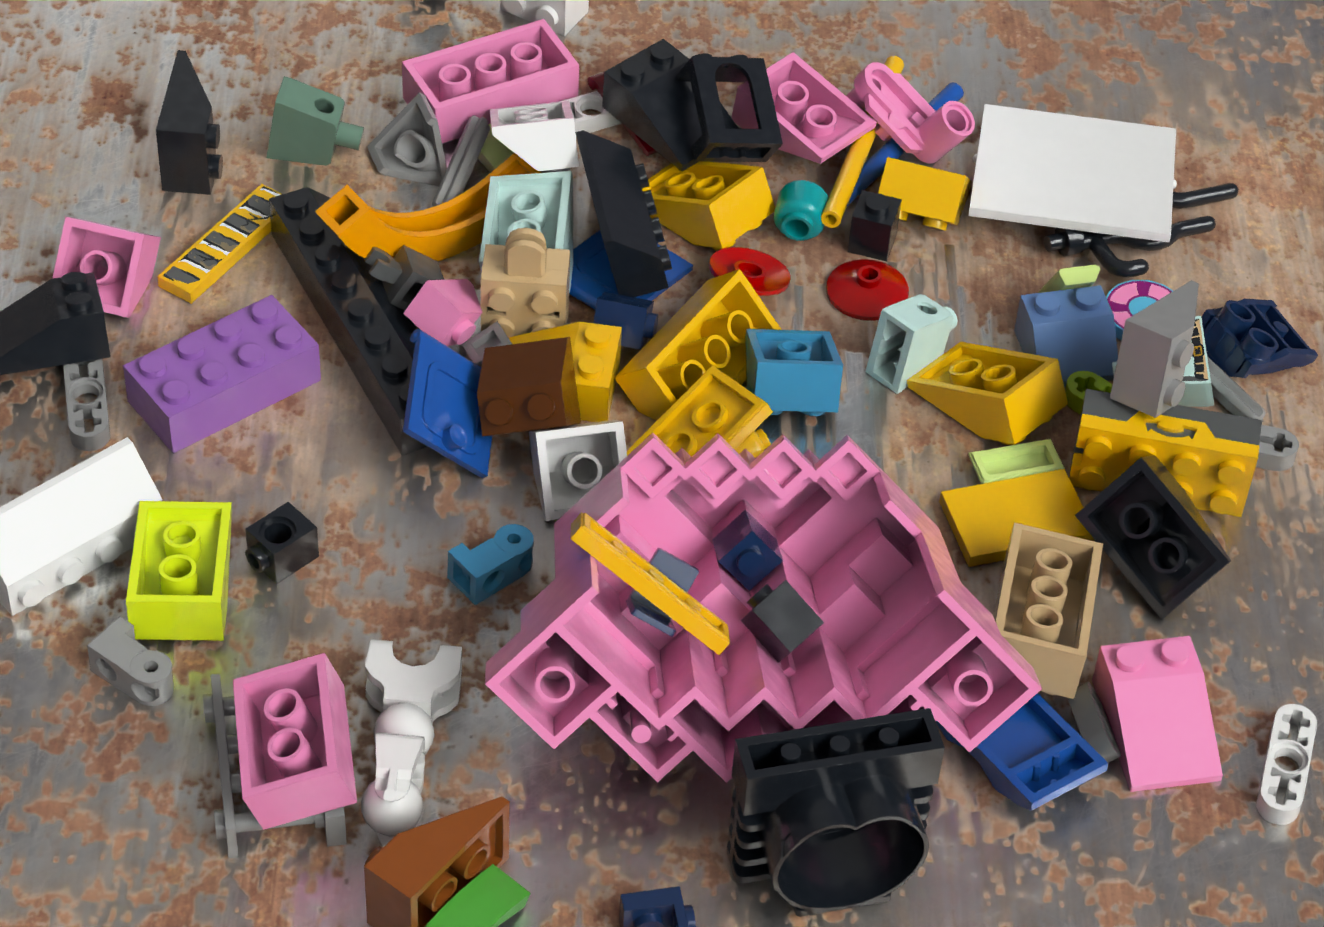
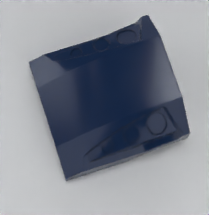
M1245 298L1240 301L1229 300L1224 307L1206 309L1201 317L1207 356L1229 377L1246 378L1249 375L1274 373L1292 367H1304L1313 363L1318 354L1314 349H1310L1276 308L1277 305L1273 300Z

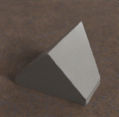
M420 92L367 146L378 172L385 176L440 186L447 170L438 120L426 96Z

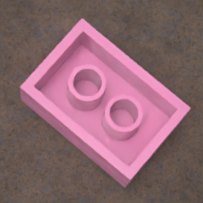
M318 654L233 679L242 799L263 830L357 803L344 684L326 654Z

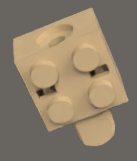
M518 228L511 231L505 245L485 244L481 273V309L483 312L481 314V331L497 321L508 337L566 325L569 312L570 250L547 248L544 235L531 228Z

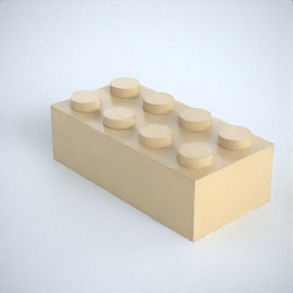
M1014 522L1002 567L993 617L1000 634L1034 668L1042 687L1041 691L1049 695L1074 699L1087 657L1103 543Z

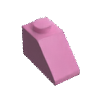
M468 279L427 280L403 314L423 332L446 346H453L465 343L473 335L476 329L474 323L483 312L474 286Z

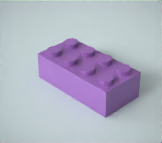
M273 295L263 298L123 365L129 404L172 453H176L321 381L319 344Z

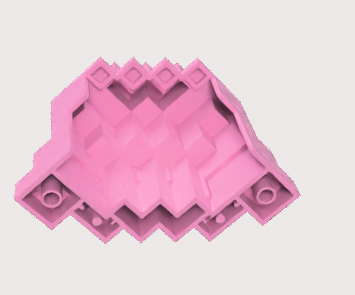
M652 433L554 523L555 579L521 610V631L486 662L485 685L553 749L558 747L590 718L656 782H659L694 751L727 783L732 779L735 739L931 708L935 721H938L970 753L1042 690L1034 668L1000 634L993 615L961 583L939 527L848 435L819 460L809 449L802 454L783 434L755 458L746 448L738 454L718 433L692 457L683 448L673 453ZM744 510L751 514L776 538L783 561L750 591L718 562L712 541ZM581 512L587 513L648 562L651 560L656 549L661 548L696 567L699 574L687 593L728 624L730 644L720 655L716 654L673 619L671 621L676 632L671 637L633 616L626 603L633 588L570 539L571 523ZM787 580L824 623L778 663L741 620L752 610L746 602L766 584L775 590Z

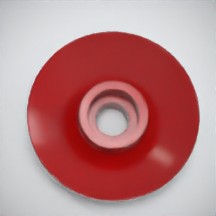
M742 247L723 248L713 253L709 261V269L714 277L740 269L758 296L779 294L785 291L790 284L791 275L787 267L776 258L758 250Z
M859 259L843 263L831 272L827 280L826 293L831 304L841 313L859 320L876 321L879 320L883 308L908 299L909 287L904 276L894 267L876 260Z

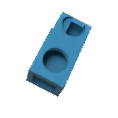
M508 524L497 530L493 539L491 538L471 550L463 543L448 551L447 578L474 605L479 604L531 570L533 564V534L522 525Z

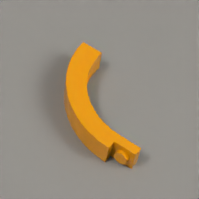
M513 153L490 174L464 193L428 209L405 213L378 210L367 205L346 185L319 207L315 213L348 248L363 258L367 257L373 247L382 249L394 258L400 248L405 245L436 261H441L482 242L490 176L542 172L537 171L517 154Z

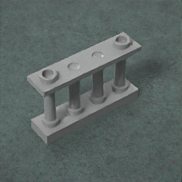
M220 673L210 674L212 694L203 695L205 723L215 722L224 809L214 811L217 840L227 839L228 857L238 858L236 833L263 830V828L251 811L234 813L232 793L242 792L240 773L230 774L228 754L239 753L237 734L226 735L224 716L235 715L234 696L222 697ZM344 807L268 828L315 824V828L325 827L327 847L347 844Z

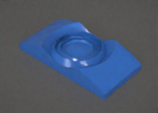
M1038 693L970 752L979 762L996 791L1030 811L1106 772L1108 769V762ZM935 721L948 741L963 747L938 721Z

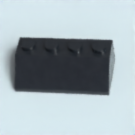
M584 130L575 132L618 294L637 297L669 288L665 271L671 270L672 265L666 245L657 246V243L665 240L659 218L650 219V215L657 214L651 190L642 191V188L650 187L644 164L635 165L630 148Z

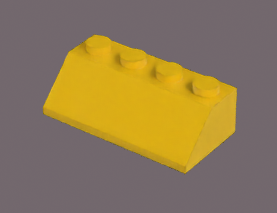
M738 269L707 280L614 378L637 411L657 421L712 365L742 385L747 379L746 329H782L742 271Z

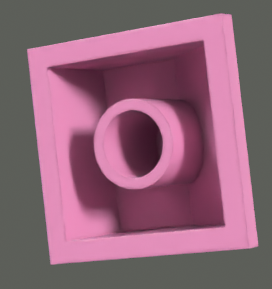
M65 217L52 279L61 278L70 272H82L85 274L94 272L103 311L130 318L152 279L161 237L84 219Z

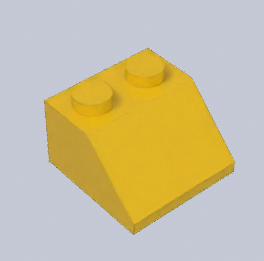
M887 157L878 194L902 199L899 220L907 221L908 214L923 217L922 225L946 231L947 224L958 226L971 190L972 181L965 175Z

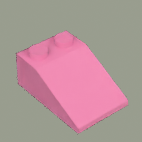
M794 52L766 69L783 142L779 150L821 164L876 127L877 122ZM746 81L737 88L731 118L742 129H758L748 81Z
M1183 636L1100 646L1092 682L1121 753L1119 761L1130 792L1221 781L1223 774L1204 672L1191 637Z

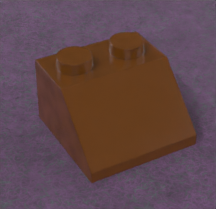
M570 337L485 348L477 389L482 437L581 424Z

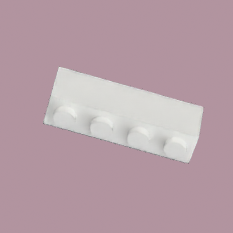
M128 437L0 507V603L11 616L28 607L37 605L45 597L66 585L77 582L82 576L105 563L114 561L121 554L133 548L139 502L162 501V498L133 442Z

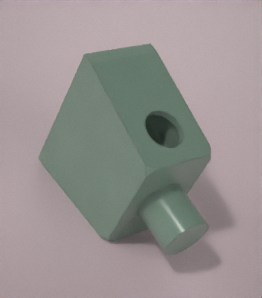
M284 76L275 101L266 158L327 166L332 162L336 145L359 151L364 127L342 122L345 102L341 97Z

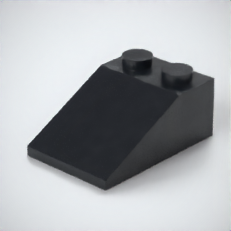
M662 39L604 71L602 107L679 170L684 171L699 162L694 161L691 147L702 133L691 81H677L676 76L689 61V58L665 39ZM721 104L726 129H739Z
M178 50L156 127L162 191L211 195L214 179H221L223 170V157L216 154V149H218L220 142V125L213 124L212 106L186 51Z
M70 272L61 278L50 279L0 311V375L111 357L104 311L94 272L86 274Z
M1155 455L1141 457L1075 515L1096 542L1103 543V550L1161 620L1231 562L1185 490Z

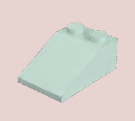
M572 171L490 176L479 256L481 273L485 244L505 245L511 231L518 228H531L544 235L547 248L570 250V293L573 271Z

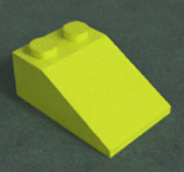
M139 502L126 596L128 622L134 625L136 640L224 641L228 605L232 502Z

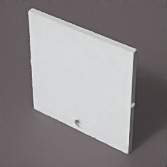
M985 104L978 153L973 156V162L976 163L968 216L1170 242L1173 189L1177 186V181L1174 179L1176 128Z

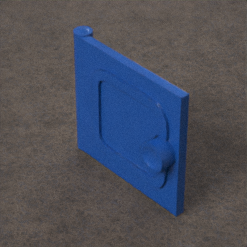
M600 230L573 249V271L569 293L593 309H596L597 298L604 292L618 294ZM668 250L672 269L665 271L668 286L671 287L693 270V264ZM668 288L635 298L652 301Z
M416 329L410 337V341L415 344L403 432L483 479L488 476L492 435L482 437L477 398L481 367L422 330Z

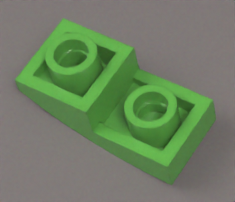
M492 864L452 897L425 927H498L525 907L531 893Z

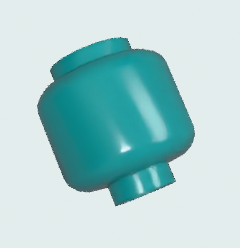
M796 180L787 183L780 190L773 215L775 226L782 234L793 240H809L817 237L825 226L821 221V215L829 198L828 194L821 186L811 181Z

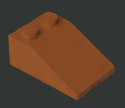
M502 796L398 833L384 847L379 846L374 849L364 865L367 923L372 927H425L452 897L492 864L500 868L509 859L510 801Z

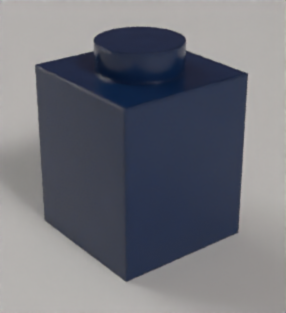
M604 292L597 298L593 323L622 327L621 346L641 349L647 343L648 338L652 339L656 334L658 314L652 313L654 301Z
M746 510L712 539L718 562L749 591L783 561L776 538Z

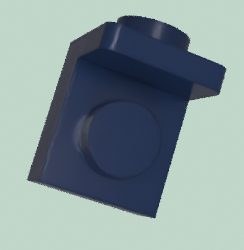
M680 886L620 895V927H696L692 905H684Z

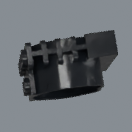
M931 708L735 739L732 779L735 788L732 793L733 806L730 812L731 824L728 832L730 840L727 843V855L735 880L739 883H751L772 879L775 891H778L782 898L793 906L795 914L799 917L890 901L891 892L905 884L918 868L924 864L929 851L926 819L930 812L929 801L933 795L932 785L938 784L945 749Z

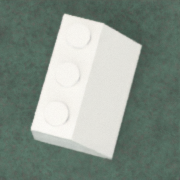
M569 101L490 109L492 135L537 171H546V173L563 172L579 167L574 117Z

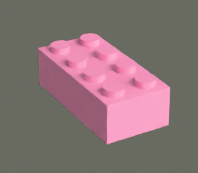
M541 19L402 61L403 99L409 104L419 92L426 96L438 120L442 143L461 138L467 121L472 116L484 117L488 120V124H490V109L559 102L577 97L579 91V64L546 20Z

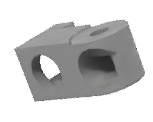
M119 616L87 645L90 671L137 702L146 706H156L165 703L173 695L174 681L170 658L160 651L147 650L146 647L135 641L134 625Z

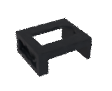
M703 53L692 56L676 75L677 81H691L702 135L691 147L694 161L767 162L783 144L764 58H748L746 55L712 57L711 54ZM748 81L758 129H726L716 82L745 83Z

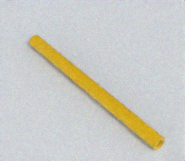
M897 56L888 57L884 64L894 73L901 74L904 68L903 60ZM875 128L850 145L821 215L822 223L829 228L839 226L876 137Z

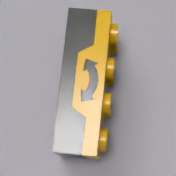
M1086 389L1069 472V479L1074 487L1102 492L1141 457L1155 455L1182 486L1197 509L1242 517L1258 460L1262 420L1181 405L1171 407L1154 418L1110 399L1111 393Z

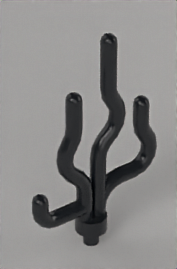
M1227 183L1189 192L1173 191L1172 208H1190L1233 199L1238 195L1239 189L1234 183ZM1203 216L1174 223L1171 225L1170 242L1056 228L1055 234L1044 237V246L1048 252L1058 250L1062 256L1080 254L1083 250L1090 249L1109 273L1120 277H1135L1147 273L1149 270L1148 262L1144 259L1120 260L1107 245L1123 244L1145 251L1162 250L1171 246L1179 238L1212 231L1216 226V221L1211 216Z

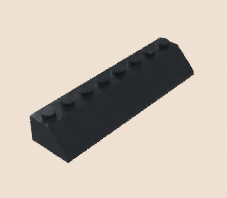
M306 187L269 198L273 238L401 455L428 447L403 432L415 344L410 341V337L413 331L419 328L403 314L405 310L390 304L382 280L369 274L372 265L366 263L365 258L348 248L315 213L330 197Z

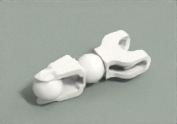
M371 639L365 662V674L367 676L366 698L372 707L380 711L381 714L373 730L376 752V779L369 783L363 794L361 811L365 822L377 833L383 847L398 833L414 828L423 811L421 793L424 784L425 755L430 749L435 736L432 723L439 716L450 712L459 702L462 676L461 646L440 645L434 660L425 665L410 666L401 663L394 657L393 641Z

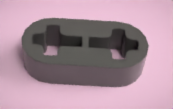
M1089 682L1078 686L1074 699L1068 698L1080 734L1109 763L1121 757V753L1102 702Z

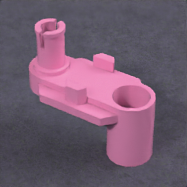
M872 62L859 72L854 79L855 88L845 95L863 111L866 110L876 120L878 124L875 127V133L883 141H889L893 138L906 153H913L920 161L927 164L939 161L967 138L975 128L973 115L965 105L957 101H948L935 111L901 74L894 73L886 65L879 62Z

